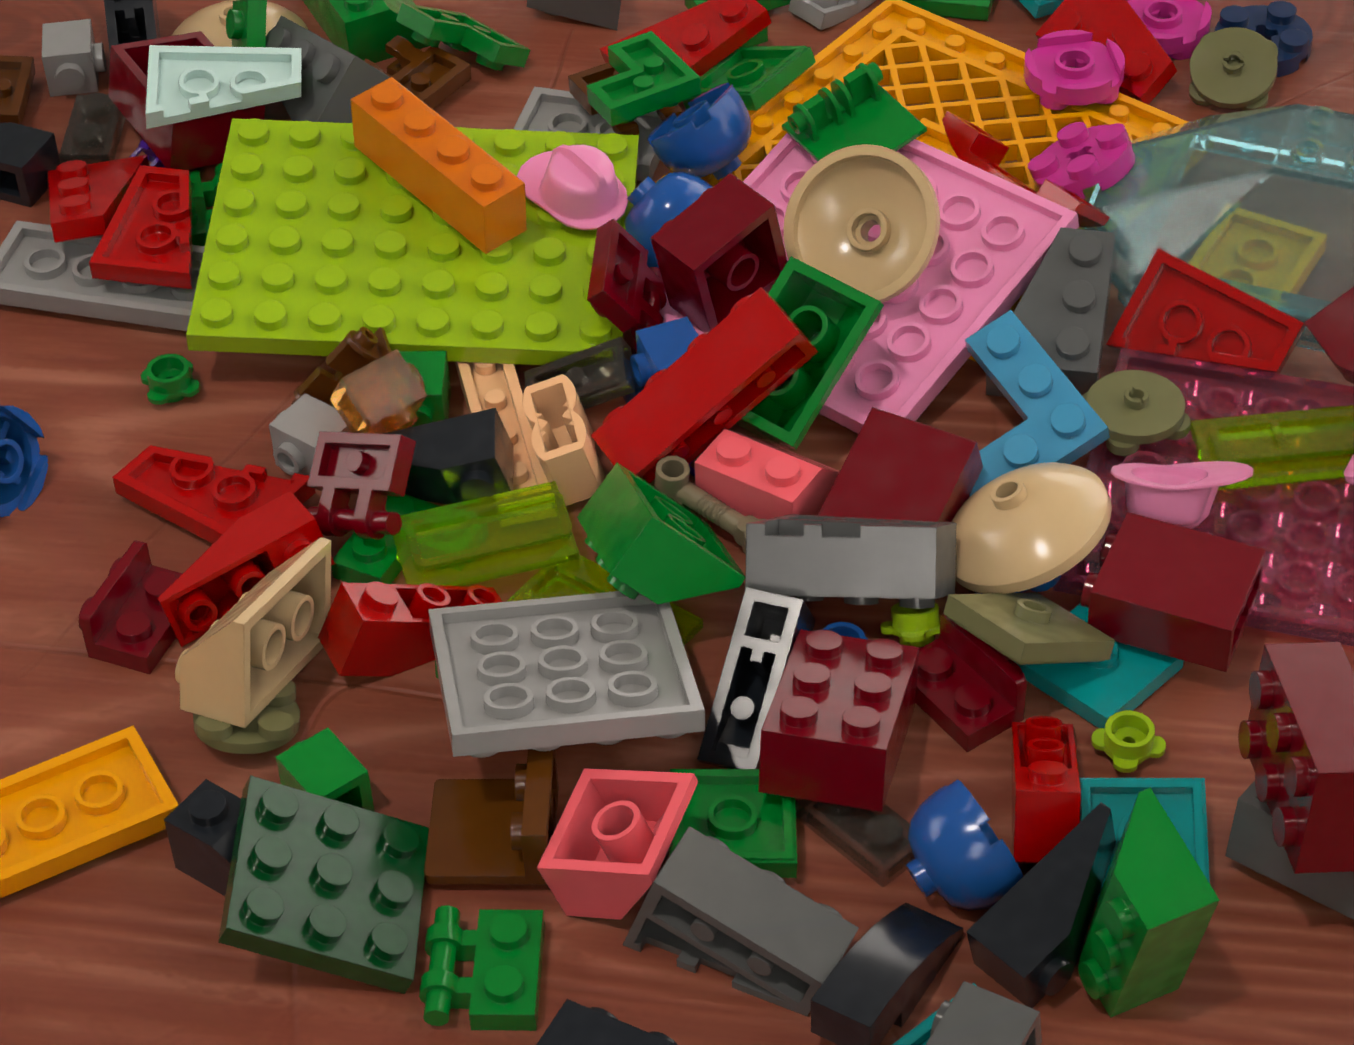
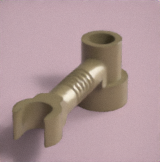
M666 456L660 459L656 464L655 479L650 484L690 511L698 512L707 520L733 535L734 540L743 547L746 555V523L765 519H758L752 515L744 516L690 482V466L685 459L678 456Z

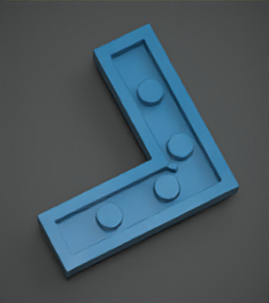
M1009 310L965 339L968 352L1024 420V422L979 451L983 468L970 496L993 479L1024 466L1047 462L1071 464L1110 438L1107 425L1012 310Z

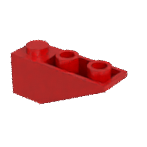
M291 491L240 517L157 598L181 647L203 636L216 620H220L239 601L245 592H249L269 572L320 537L324 538L316 518ZM331 556V566H332V565L335 564V562H334V560H333V558H332V556Z
M376 581L370 583L341 582L318 639L339 676H394L435 660L428 609L502 602L494 587L483 585L442 586L431 583L411 585L385 584Z
M1033 716L1027 718L1025 722H1012L1013 857L1016 862L1038 863L1080 823L1081 788L1073 724H1063L1060 719L1051 716Z

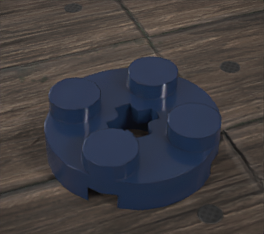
M1274 1L1268 6L1251 5L1241 7L1231 5L1223 8L1220 12V19L1215 26V31L1229 27L1247 28L1261 34L1276 44L1278 48L1277 77L1286 76L1297 71L1300 61L1304 58L1307 61L1311 54L1312 30L1303 18L1296 15L1297 8L1290 2Z

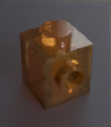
M396 349L342 377L330 400L351 433L382 434L385 431L388 433L411 427L418 420L416 413L427 397V394L424 391L423 378L417 368L411 363H406Z

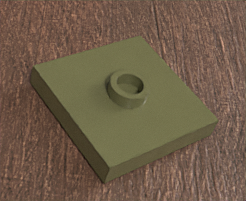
M1038 592L948 594L943 613L949 620L1019 665L1110 660L1115 643L1113 638Z

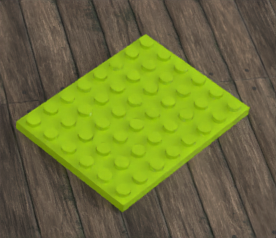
M232 118L186 332L188 350L328 356L351 330L358 331L361 327H366L375 333L381 327L385 330L392 351H447V359L451 362L620 369L624 333L607 318L598 315L591 306V303L587 301L597 230H579L567 227L526 197L527 230L485 254L354 146L353 123ZM455 127L516 176L520 167L531 157L553 151L554 148L560 145L584 144L596 147L604 152L613 163L616 176L626 188L627 197L636 189L639 135ZM629 200L624 215L617 221L624 229V221L634 206Z

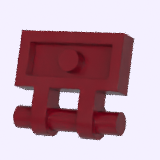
M611 219L597 228L587 301L591 303V306L598 315L607 318L623 333L631 329V335L635 339L634 347L637 351L636 331L664 323L660 310L666 305L667 294L659 268L647 266L649 251L617 221Z
M319 431L307 486L322 491L319 507L308 508V511L316 518L322 534L325 536L342 537L348 532H355L357 536L365 539H381L385 534H398L402 527L401 516L397 512H387L385 505L387 496L404 497L416 441L396 434ZM351 494H358L355 509H350L348 506Z

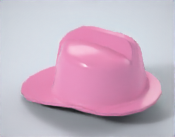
M584 144L560 145L554 148L553 151L531 157L520 167L517 177L525 183V196L567 227L579 230H597V228L611 219L618 221L624 215L628 204L626 188L616 176L613 163L604 152L596 147Z
M1206 461L1172 465L1125 463L1115 465L1111 469V474L1115 478L1125 481L1127 512L1190 529L1197 527L1209 515L1219 486L1244 481L1253 476L1254 468L1248 464L1229 461Z

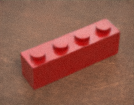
M760 287L752 295H747L737 301L731 308L729 315L710 332L697 336L689 344L687 352L672 365L652 375L646 382L644 389L626 405L612 410L605 417L602 425L591 434V437L613 465L618 462L650 484L655 479L656 464L660 459L666 456H678L685 459L688 464L691 463L707 449L724 429L729 430L817 354L818 351L782 307Z

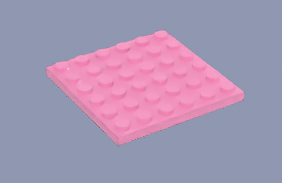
M788 133L743 181L775 205L783 244L784 218L790 197L800 179L817 163ZM914 139L899 149L897 152L913 161L925 173L936 193L940 211V229L937 245L929 264L920 277L904 292L882 303L884 305L819 414L858 434L872 407L916 421L971 356L967 350L965 339L1009 311L1027 289L1061 227L1078 229V214L919 140ZM874 225L869 230V241H874L879 237L880 225ZM667 298L666 305L660 310L664 323L683 318L680 313L670 307ZM692 324L698 335L704 333L702 330H700L698 327Z

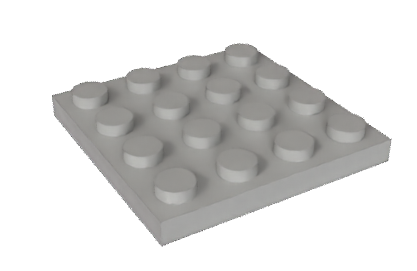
M619 591L428 609L430 634L453 757L469 755L485 758L493 756L498 752L525 749L551 751L560 746L584 743L612 745L624 739L653 736L671 739L680 737L685 733L705 731V709L670 602L657 605L642 594H639L633 600Z

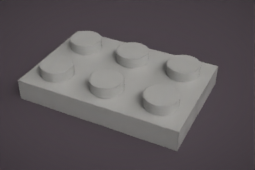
M535 86L513 128L515 130L615 133L612 126L599 113L591 116L572 96L570 91ZM656 111L639 116L634 120L639 125L637 180L643 181L647 176L652 179L660 161L648 141V136L663 122Z

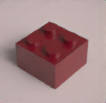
M732 173L728 174L714 187L705 190L699 199L674 219L667 221L657 233L650 237L670 307L683 317H688L690 322L704 333L710 332L726 318L733 305L741 298L752 295L760 287L768 293L788 262L775 205Z

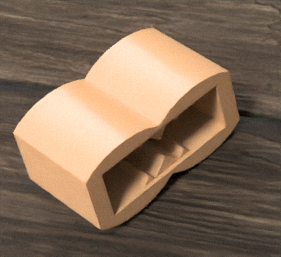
M564 374L527 386L523 393L522 406L532 428L531 441L533 449L555 498L563 506L591 498L604 481L605 472L595 450V440L591 437L593 433L592 427L572 381Z

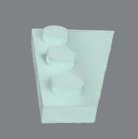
M149 45L146 129L301 97V48Z

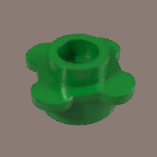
M163 354L152 359L141 373L142 383L149 387V392L147 393L148 401L155 405L178 402L185 397L195 396L200 391V382L193 379L191 375L194 371L193 364L178 354Z

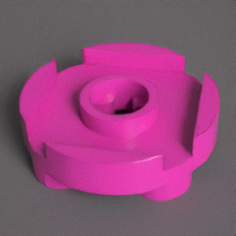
M1127 0L1164 51L1173 59H1189L1202 37L1210 33L1212 9L1207 1L1205 6H1203L1197 0Z
M1062 30L1046 34L1038 39L1036 49L1030 51V48H1028L1025 53V82L1030 90L1040 96L1041 105L1051 110H1061L1068 105L1112 103L1118 98L1119 87L1124 79L1125 57L1121 48L1109 39L1106 41V46L1092 41L1093 33L1083 30Z
M1074 122L1059 130L1057 133L1058 141L1031 159L1028 163V169L1038 189H1040L1045 179H1048L1085 199L1083 189L1090 188L1099 183L1101 190L1104 191L1123 179L1135 163V154L1132 142L1123 124L1115 123L1087 128L1084 122Z

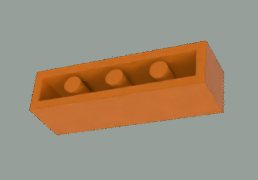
M393 77L350 99L354 146L483 253H489L527 230L525 183Z

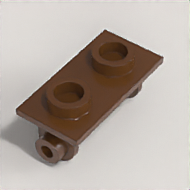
M361 327L358 331L351 330L326 358L327 366L337 370V372L332 374L318 366L301 386H298L294 391L295 399L291 404L306 393L351 415L355 406L376 384L386 378L390 369L396 364L385 330L381 327L375 333L366 327Z

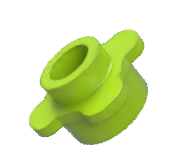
M899 603L891 607L892 621H886L880 625L881 633L898 636L901 645L924 647L935 640V634L940 633L939 606L935 603L934 608L915 609L899 607Z
M1132 710L1120 711L1111 715L1106 721L1105 728L1096 729L1091 739L1092 746L1097 750L1104 751L1112 759L1113 767L1123 773L1136 771L1138 765L1148 758L1162 757L1166 749L1165 740L1155 735V727L1151 719L1143 713Z

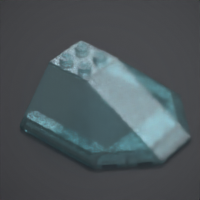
M1293 104L1203 117L1131 140L1135 154V163L1128 174L1118 183L1104 191L1101 190L1099 183L1090 188L1083 189L1086 197L1085 200L1110 218L1105 226L1078 227V229L1115 233L1112 284L1118 289V300L1125 308L1158 248L1303 323L1354 286V114L1333 111L1324 106L1312 107ZM1306 327L1296 346L1324 352Z

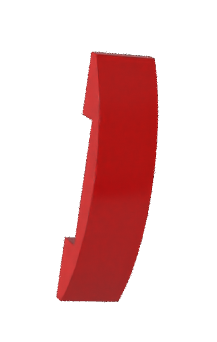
M949 111L944 115L942 121L945 132L958 159L1078 214L1079 227L1105 226L1110 217L1078 194L1048 179H1045L1038 192H1036L999 166L1009 150L1008 146L979 126Z

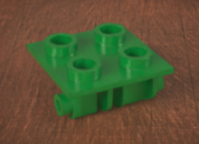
M874 62L868 65L864 63L858 64L854 71L843 77L844 84L840 80L835 79L830 83L831 91L823 87L818 90L817 95L803 104L798 103L793 106V113L787 117L788 121L782 124V129L817 162L834 151L853 145H878L898 151L927 132L926 126L878 84L884 77L882 71Z

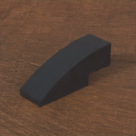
M904 903L888 913L872 926L848 951L812 997L811 1032L837 1045H880L893 1024L902 1028L963 937V927L909 903Z

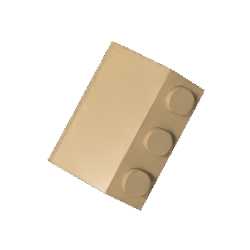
M320 537L269 572L249 592H245L239 601L220 620H216L195 644L182 652L175 669V679L180 684L181 710L246 728L276 695L319 653L323 646L318 639V635L331 608V540Z

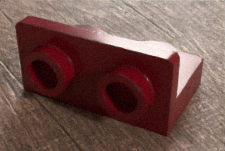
M134 540L122 558L114 561L103 584L94 596L89 597L82 605L78 623L79 628L82 630L88 657L150 675L176 638L157 598L183 573L152 565L147 543Z
M941 615L939 638L919 649L915 703L966 752L1011 728L1012 722L1024 720L1027 681L1020 667L1012 660H1006L993 647L949 620L946 615Z

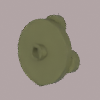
M1242 27L1224 28L1204 35L1194 49L1190 59L1191 83L1189 85V96L1191 100L1201 106L1213 104L1222 108H1241L1248 113L1261 112L1268 104V92L1273 87L1277 77L1278 48L1276 44L1261 34Z
M1143 370L1113 372L1097 380L1090 387L1089 391L1082 395L1107 425L1110 438L1106 440V447L1115 455L1129 456L1138 451L1140 444L1154 443L1163 439L1179 440L1186 437L1190 431L1191 420L1188 414L1185 413V399L1182 392L1172 381L1156 373Z
M290 681L246 728L193 713L194 731L198 738L206 745L223 752L256 754L277 749L291 741L300 728V709L295 702L296 684Z

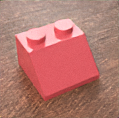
M724 429L694 462L696 486L744 516L752 515L758 519H770L790 514L818 515L840 472L755 436Z
M583 769L537 866L538 871L566 916L621 920L653 884L699 782L694 773Z

